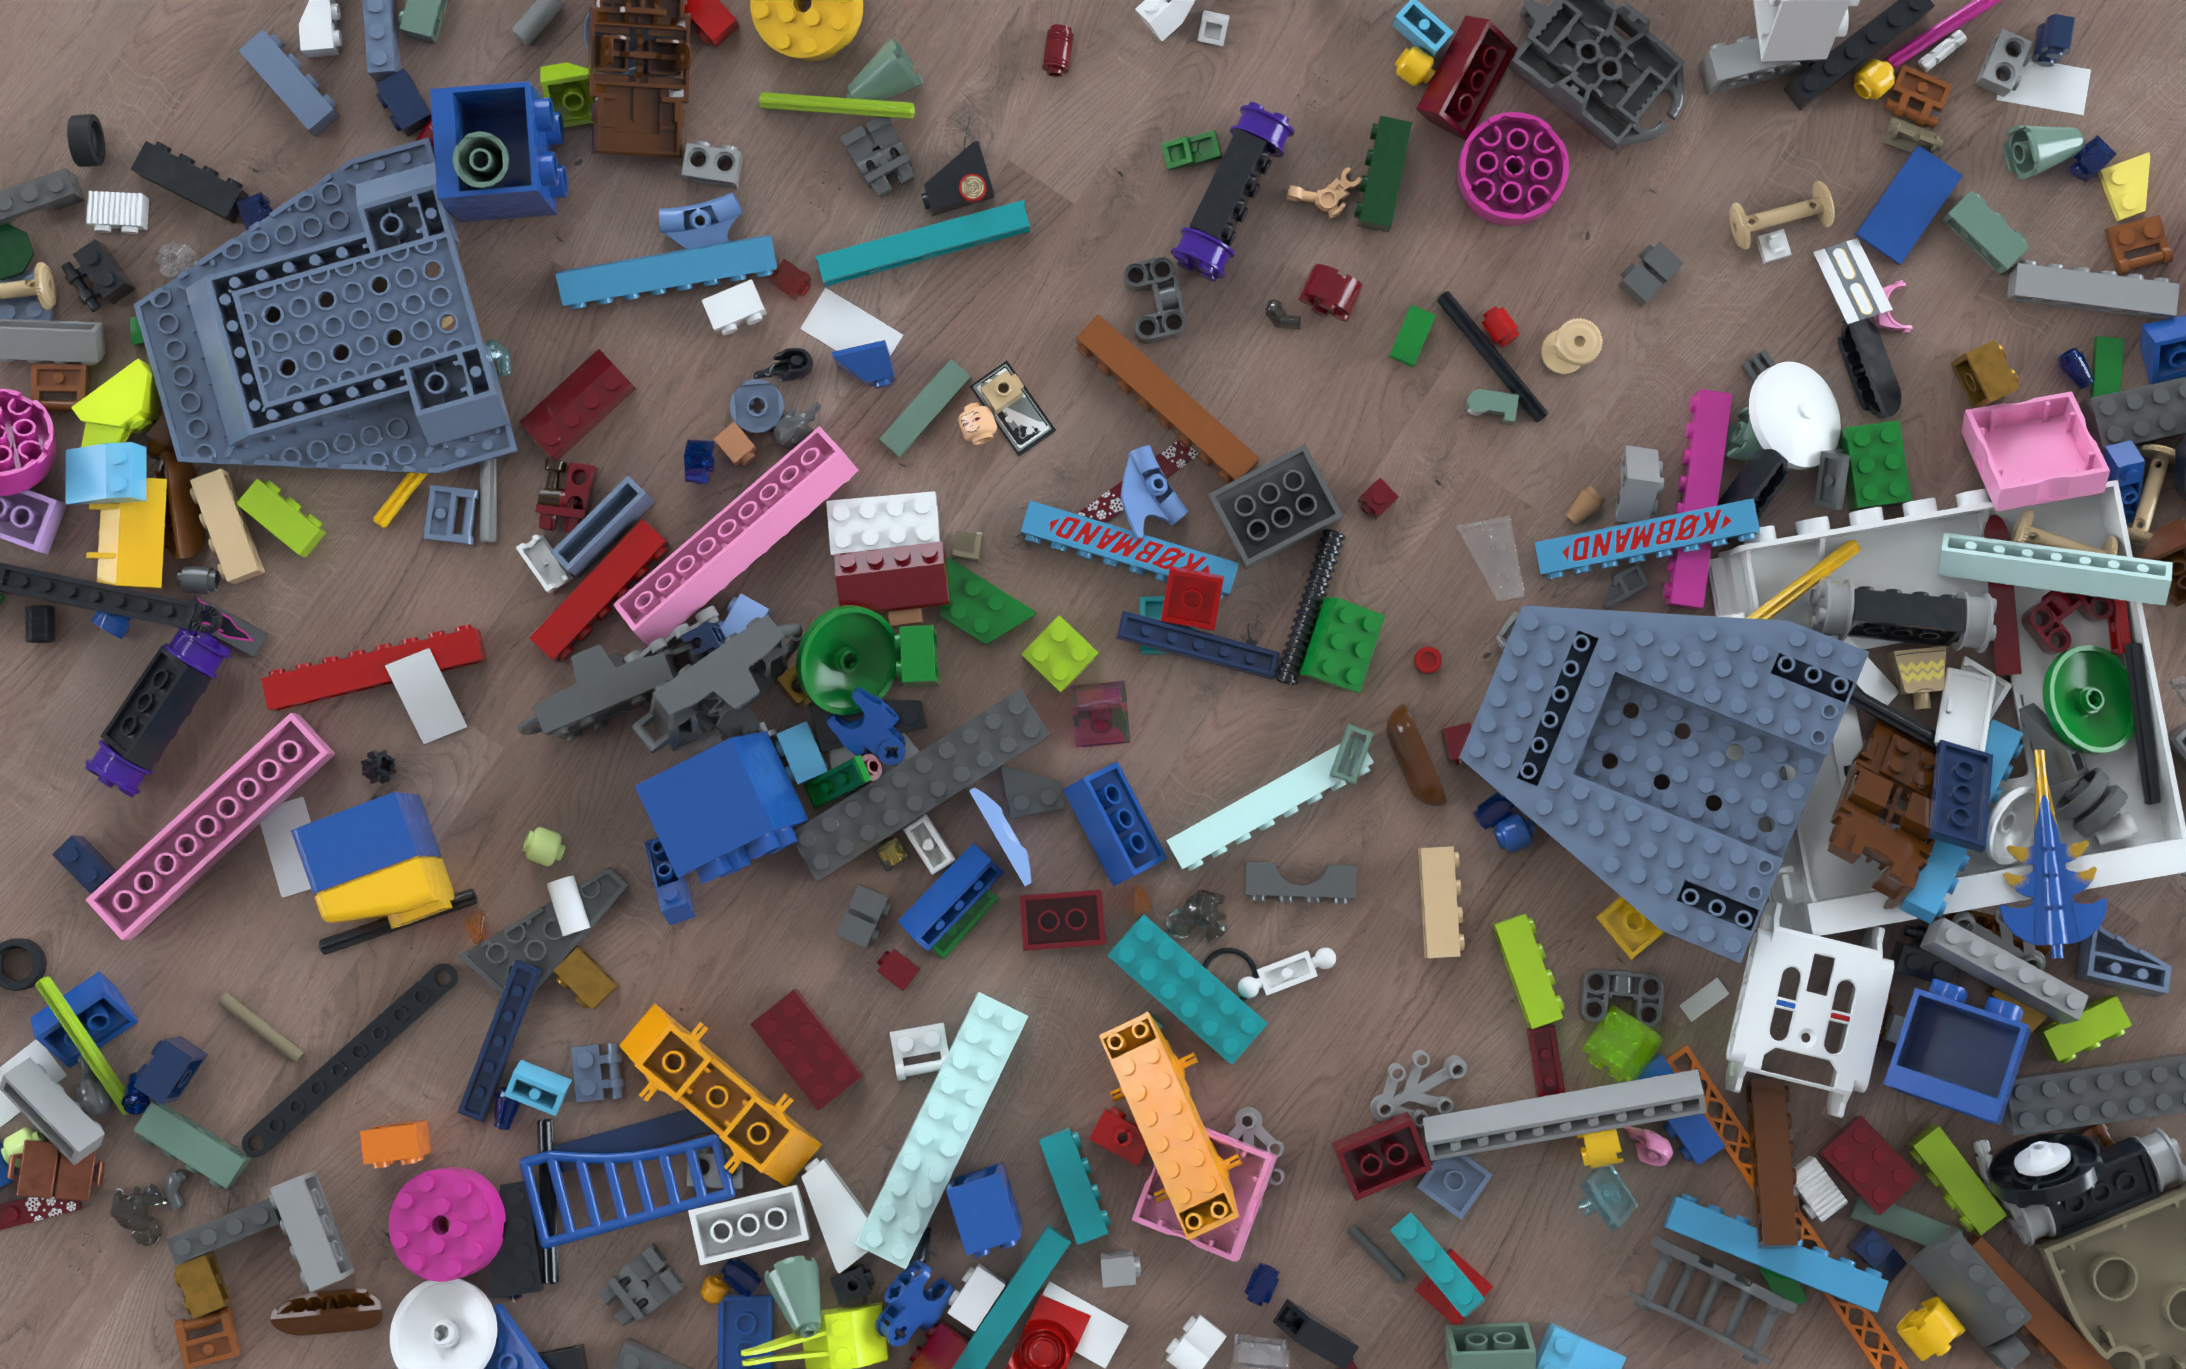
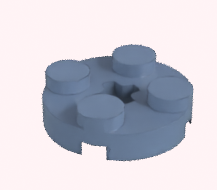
M751 379L741 384L736 392L733 393L730 400V412L732 418L742 430L751 434H764L773 430L778 421L783 418L785 402L782 394L774 385L763 379ZM757 399L760 400L761 404H765V408L759 414H756L754 410H750V405H754Z

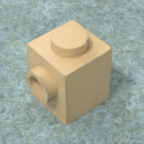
M1006 370L980 389L982 395L997 415L1023 397L1021 389L1024 385L1016 374L1011 376L1008 370Z

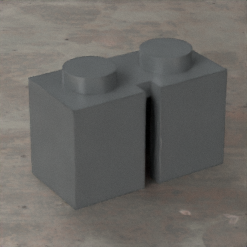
M1661 242L1655 247L1649 244L1639 255L1642 260L1635 267L1631 263L1620 275L1623 280L1618 286L1641 307L1684 264Z
M858 884L848 906L849 910L845 913L836 935L865 948H868L870 943L875 945L881 932L877 928L881 918L886 920L892 904L888 903L890 897Z

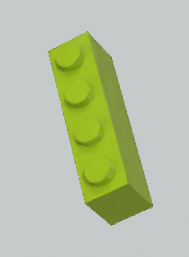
M1519 914L1491 924L1528 1028L1534 1029L1563 1019L1561 1012L1565 1011L1564 1004L1560 995L1555 996L1552 988L1555 985V979L1551 970H1546L1543 963L1546 955L1541 943L1537 944L1533 934L1537 933L1533 919L1531 917L1527 918L1526 914Z
M1931 1124L1906 1143L1911 1150L1908 1152L1909 1156L1918 1166L1923 1165L1928 1172L1925 1174L1927 1180L1933 1187L1941 1189L1944 1193L1943 1201L1951 1210H1957L1961 1216L1959 1222L1969 1233L1972 1231L1982 1235L2007 1216L1940 1126Z

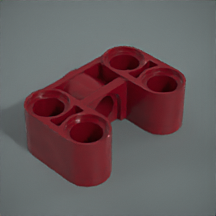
M2051 590L2023 614L2022 625L2044 653L2056 654L2068 650L2072 643L2070 633L2061 623L2063 619L2077 609L2090 622L2104 620L2113 614L2114 603L2111 598ZM2095 602L2101 606L2102 611L2100 615L2096 614L2093 609ZM2035 613H2039L2042 617L2043 622L2041 626H2038L2034 621ZM2053 634L2059 639V646L2057 648L2051 643V636Z

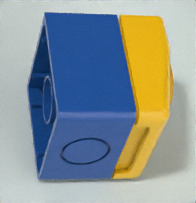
M393 792L291 830L312 892L317 895L314 898L320 915L328 923L355 922L387 917L391 929L453 908L450 901L454 900L455 893L443 859H439L441 853L423 802L418 794Z

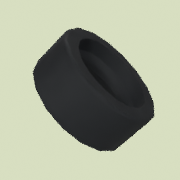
M94 114L72 115L67 125V138L74 163L78 167L101 166L105 159V138L99 119Z
M15 938L1 942L0 987L5 990L20 991L35 986V983L46 972L47 960L41 947L30 939ZM15 948L27 951L31 955L33 962L30 975L20 981L8 978L2 967L3 958L6 953Z

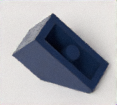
M1865 1225L1847 1245L1871 1269L1883 1273L1881 1278L1889 1281L1888 1284L1907 1264L1887 1241Z

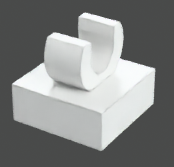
M1784 229L1760 235L1756 238L1763 264L1792 255Z

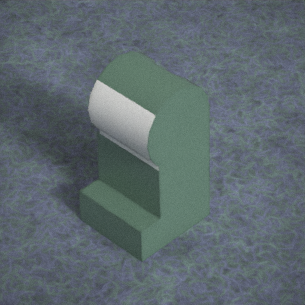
M1476 389L1466 398L1465 407L1471 415L1480 416L1486 413L1502 416L1501 424L1512 425L1516 418L1519 395Z

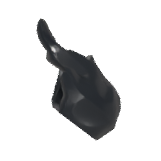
M784 349L773 357L774 360H779L780 362L773 363L766 369L756 371L754 378L781 376L782 378L779 380L781 382L801 380L811 373L813 360L805 349Z

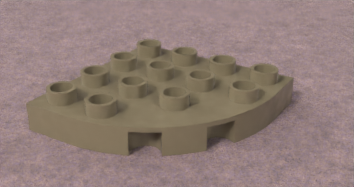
M2186 1182L2160 1193V1197L2063 1237H2048L2035 1242L2052 1287L2065 1314L2076 1331L2109 1364L2117 1369H2186Z

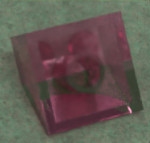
M1125 681L1070 686L1076 748L1130 743Z

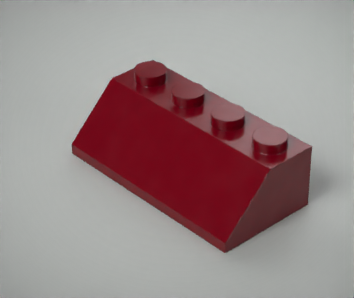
M1466 15L1416 110L1432 124L1463 140H1467L1481 118L1517 47L1489 19Z
M598 349L529 412L520 423L551 458L559 460L636 388L604 353Z
M943 541L834 554L839 606L855 605L876 613L950 605L948 565Z
M942 1319L938 1325L935 1323L928 1329L925 1334L928 1340L922 1348L920 1346L915 1348L909 1357L912 1363L908 1369H952L966 1349L969 1337Z

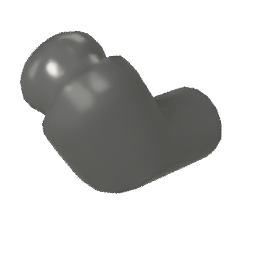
M183 1169L169 1172L163 1187V1192L171 1211L185 1205L179 1192L180 1184L188 1179Z

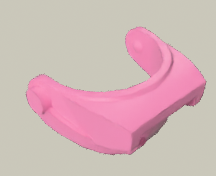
M1896 281L1894 284L1882 288L1887 299L1894 289L1904 288L1906 283ZM1889 311L1874 316L1876 320L1875 325L1879 328L1889 331H1902V334L1910 333L1913 330L1912 325L1906 326L1896 322Z

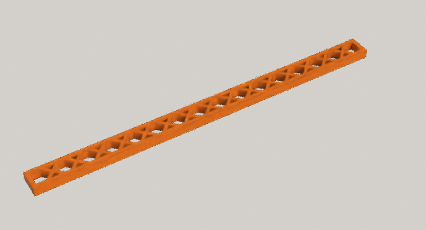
M1685 1044L1665 1059L1673 1071L1679 1073L1682 1071H1678L1673 1061L1686 1054L1690 1060L1688 1071L1698 1069L1700 1079L1706 1084L1704 1091L1706 1110L1708 1109L1709 1101L1718 1102L1721 1106L1719 1118L1710 1117L1708 1113L1703 1114L1726 1146L1723 1149L1754 1193L1752 1160L1751 1164L1741 1162L1738 1158L1740 1147L1750 1148V1136L1691 1049ZM1725 1124L1736 1127L1735 1141L1724 1138L1723 1130ZM1799 1209L1798 1213L1795 1214L1801 1227V1241L1803 1239L1813 1240L1816 1247L1828 1251ZM1822 1292L1874 1369H1882L1880 1366L1882 1354L1893 1357L1892 1369H1899V1367L1900 1369H1909L1869 1310L1847 1301L1835 1300L1832 1295ZM1850 1308L1861 1310L1860 1324L1849 1321ZM1866 1331L1875 1332L1878 1335L1876 1347L1866 1346L1864 1343Z

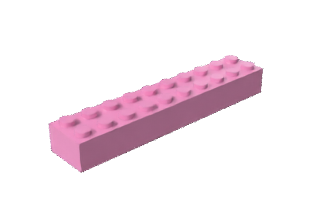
M819 426L613 604L632 631L647 646L661 637L665 640L675 628L684 624L698 609L705 606L713 596L724 589L741 572L745 571L757 558L766 553L772 545L788 534L795 525L806 518L823 501L827 500L832 493L849 481L859 470Z
M290 713L95 890L86 901L121 940H133L335 756V752L300 714Z

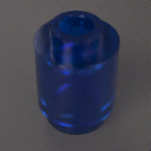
M1496 792L1476 807L1477 810L1472 814L1484 830L1490 827L1493 829L1500 821L1513 814L1511 808L1514 807V804L1505 796Z
M730 1258L720 1271L724 1274L721 1280L741 1296L744 1293L747 1297H750L762 1281L757 1276L759 1273L740 1258H737L735 1261Z
M1260 1262L1258 1267L1254 1268L1244 1293L1248 1295L1247 1300L1259 1306H1262L1264 1302L1269 1304L1280 1280L1278 1278L1280 1271Z

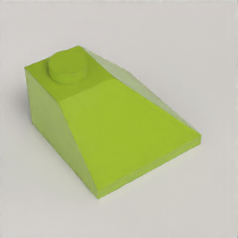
M568 62L540 67L544 98L550 97L554 112H561L564 128L593 123L591 121V104L594 103L593 98H588V93L590 92L588 68Z

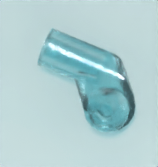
M489 340L484 343L490 348L492 358L498 361L499 376L513 375L510 351L496 340Z

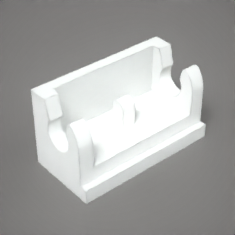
M534 535L530 542L526 544L521 543L516 547L548 593L554 594L574 580L570 572L550 553L553 548L544 535Z

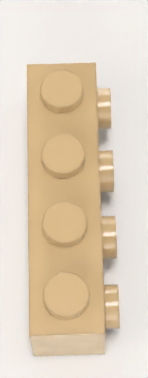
M220 468L191 479L190 482L193 488L190 489V494L193 501L200 506L202 513L199 514V518L204 529L209 531L211 539H208V543L213 554H217L220 564L217 566L222 579H226L229 583L237 584L265 573L243 510L236 504L239 499L229 472Z
M1454 846L1418 848L1424 958L1461 957L1460 951L1465 949L1464 935L1459 934V923H1463V911L1461 906L1457 907V896L1461 895L1460 879H1456L1455 868H1459L1460 865L1459 853L1454 852Z

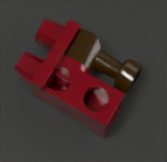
M545 459L544 469L549 471L546 487L539 492L538 504H536L535 510L539 514L540 529L555 531L557 517L566 518L564 532L570 533L589 514L594 481L597 477V467L569 462L566 488L564 489L559 488L560 473L566 472L567 462Z

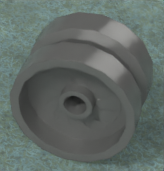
M2098 767L2084 774L2063 794L2055 806V812L2065 821L2074 819L2073 828L2085 838L2103 828L2120 811L2128 795L2118 785L2108 786L2109 777Z

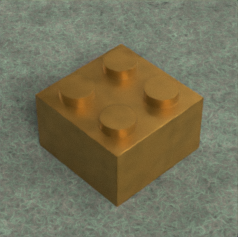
M1996 340L1984 344L1951 362L1973 408L1986 406L2020 389L2018 376L2013 369L2009 368L2005 360L2007 358L2006 352L2000 344H1997Z

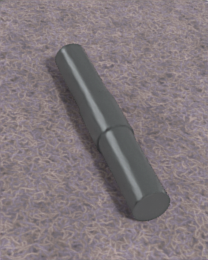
M1356 1224L1348 1230V1233L1397 1283H1400L1406 1275Z

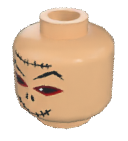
M972 403L965 406L964 412L959 415L958 423L964 439L968 442L979 445L994 438L993 434L997 430V425L992 410L988 406Z

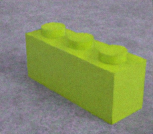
M256 479L236 504L298 555L306 558L327 533L320 528L323 523L312 514L304 515L300 511L302 506L290 496L287 499L279 494L281 489L269 479L266 482Z
M2105 995L2085 1005L2079 1021L2063 1025L2055 1020L2035 1030L2049 1060L2066 1063L2077 1057L2075 1053L2083 1049L2091 1051L2099 1047L2101 1040L2108 1037L2115 1039L2125 1034L2124 1029L2132 1026L2117 995Z

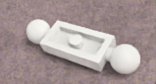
M1323 947L1315 953V957L1311 958L1308 950L1256 969L1259 978L1255 979L1250 976L1242 978L1238 983V992L1244 998H1253L1258 994L1259 989L1263 988L1267 996L1318 976L1315 968L1329 969L1334 966L1336 954L1332 949Z

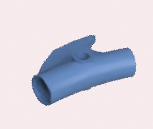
M733 192L698 204L660 208V232L665 233L687 249L729 242L728 230L743 212ZM698 215L705 218L704 224H700L697 221Z
M1150 445L1137 448L1128 453L1129 458L1121 490L1123 508L1137 539L1143 537L1145 517L1153 516L1164 520L1172 526L1189 511L1164 476Z

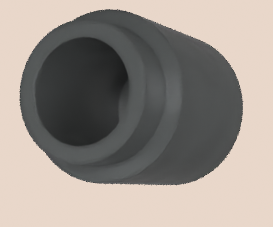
M185 565L182 570L178 571L177 585L181 587L182 592L211 594L219 590L220 573L218 570H213L212 567Z

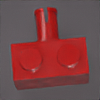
M1112 1107L1111 1110L1105 1108L1089 1135V1139L1137 1166L1147 1149L1137 1123L1133 1124L1126 1120L1127 1114L1115 1107Z

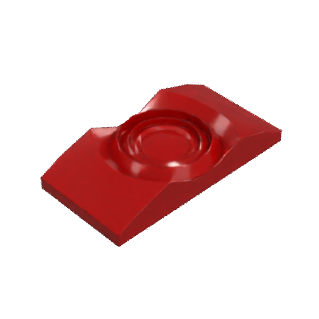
M1042 1289L1005 1369H1066L1091 1315L1042 1295L1045 1291Z

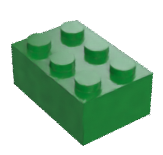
M1899 420L1845 427L1840 430V449L1845 450L1846 455H1850L1846 481L1850 512L1875 507L1897 506L1912 501Z
M1325 597L1300 675L1346 692L1360 693L1385 615L1340 598Z
M934 626L899 627L900 633L895 634V649L901 654V661H896L897 678L906 687L939 686L937 631Z

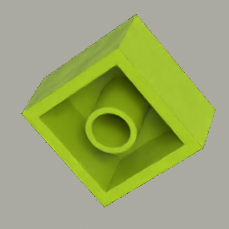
M1059 615L1021 655L1061 694L1099 653Z

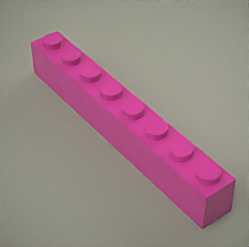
M1700 389L1695 393V396L1690 398L1689 412H1692L1691 422L1687 423L1685 438L1689 440L1687 449H1684L1682 453L1681 465H1685L1684 476L1680 475L1678 481V491L1681 492L1680 502H1676L1674 514L1718 505L1733 396L1731 393ZM1711 543L1699 545L1700 550L1684 553L1683 549L1673 550V556L1668 557L1666 567L1667 572H1670L1669 583L1665 582L1663 589V598L1666 599V606L1691 610L1703 608L1712 548Z

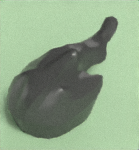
M815 402L811 409L794 416L796 413L794 408L778 421L773 431L774 440L778 446L792 450L812 433V429H805V426L815 420V415L821 407L819 402Z
M80 1056L77 1061L81 1066L82 1076L80 1085H75L78 1103L85 1114L101 1116L111 1109L113 1100L100 1081L94 1079V1072L86 1060Z

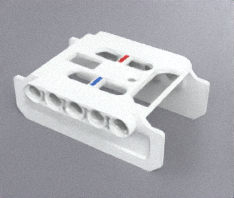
M1767 902L1762 913L1760 926L1755 929L1731 1029L1726 1059L1729 1063L1725 1076V1089L1740 1093L1743 1078L1747 1071L1829 1091L1827 1114L1843 1118L1846 1103L1852 1091L1864 1093L1868 1087L1894 972V961L1882 958V942L1885 928L1868 927L1863 937L1862 946H1857L1779 927L1782 903ZM1814 954L1835 959L1826 996L1806 991ZM1789 967L1796 968L1800 973L1796 1000L1777 996L1782 974ZM1844 980H1848L1853 984L1846 1013L1832 1010L1836 988ZM1775 1007L1793 1012L1787 1037L1781 1041L1774 1040L1770 1035V1026ZM1829 1020L1844 1024L1836 1054L1828 1053L1824 1047ZM1808 1033L1810 1041L1803 1042L1801 1039L1802 1034ZM1774 1048H1779L1829 1060L1834 1068L1830 1087L1761 1070L1763 1057Z

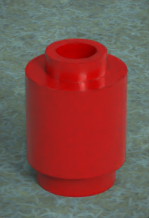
M1494 306L1483 314L1485 320L1482 322V325L1495 343H1499L1502 348L1520 336L1517 331L1518 326L1504 307L1498 309Z

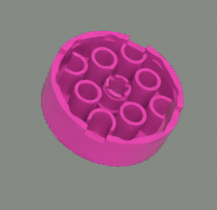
M1522 112L1501 113L1488 118L1480 124L1466 140L1457 162V183L1464 201L1481 218L1503 226L1523 225L1540 218L1554 205L1566 185L1569 173V160L1563 141L1560 140L1547 122L1534 115ZM1506 164L1516 165L1519 173L1512 174L1509 172Z
M0 389V496H8L27 491L48 475L56 460L57 445L52 419L40 402L36 399L33 401L22 396L19 391Z
M451 1166L426 1171L409 1180L395 1197L389 1216L390 1240L399 1260L417 1276L437 1282L456 1280L480 1271L496 1256L504 1239L502 1235L504 1222H506L505 1209L495 1187L484 1176L474 1170ZM447 1219H448L449 1224H450V1225H449V1228L446 1227V1226H447Z

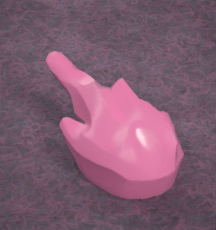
M1622 1127L1627 1130L1630 1138L1640 1141L1634 1143L1640 1161L1659 1167L1669 1162L1673 1155V1150L1667 1138L1646 1128Z

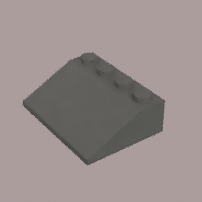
M1305 444L1208 494L1245 570L1340 522L1343 518L1342 512Z

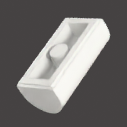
M927 814L903 829L932 875L956 861Z
M569 876L547 883L546 885L563 937L591 928L575 877Z

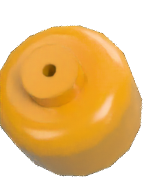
M720 1274L707 1276L702 1284L700 1294L706 1302L720 1304L723 1298L728 1295L730 1284L724 1281L725 1277Z

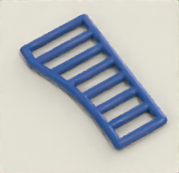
M713 1134L687 1142L635 1152L579 1153L549 1150L521 1158L519 1165L541 1248L549 1249L734 1198L736 1192L729 1168L727 1170L724 1168L728 1161L722 1139L719 1138L718 1134ZM712 1146L723 1190L707 1193L696 1150ZM686 1153L697 1197L681 1201L670 1156ZM659 1159L670 1204L657 1208L654 1207L643 1161ZM559 1162L576 1164L591 1226L580 1229L575 1228ZM547 1163L565 1231V1233L549 1236L532 1166ZM587 1163L604 1164L617 1214L616 1219L602 1222ZM632 1163L644 1211L628 1215L615 1164Z

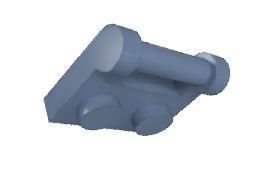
M430 485L423 539L474 545L475 537L472 536L476 502L480 500V491ZM458 497L466 498L461 535L454 534Z

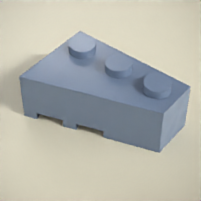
M2100 925L2090 937L2082 940L2080 943L2075 980L2156 998L2168 994L2172 966L2142 949H2137L2125 942V939L2111 934Z

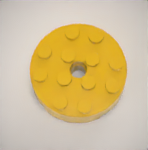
M750 0L752 20L761 38L779 53L800 61L814 62L835 56L838 51L849 45L853 40L863 16V0H811V7L806 12L803 5L807 0Z

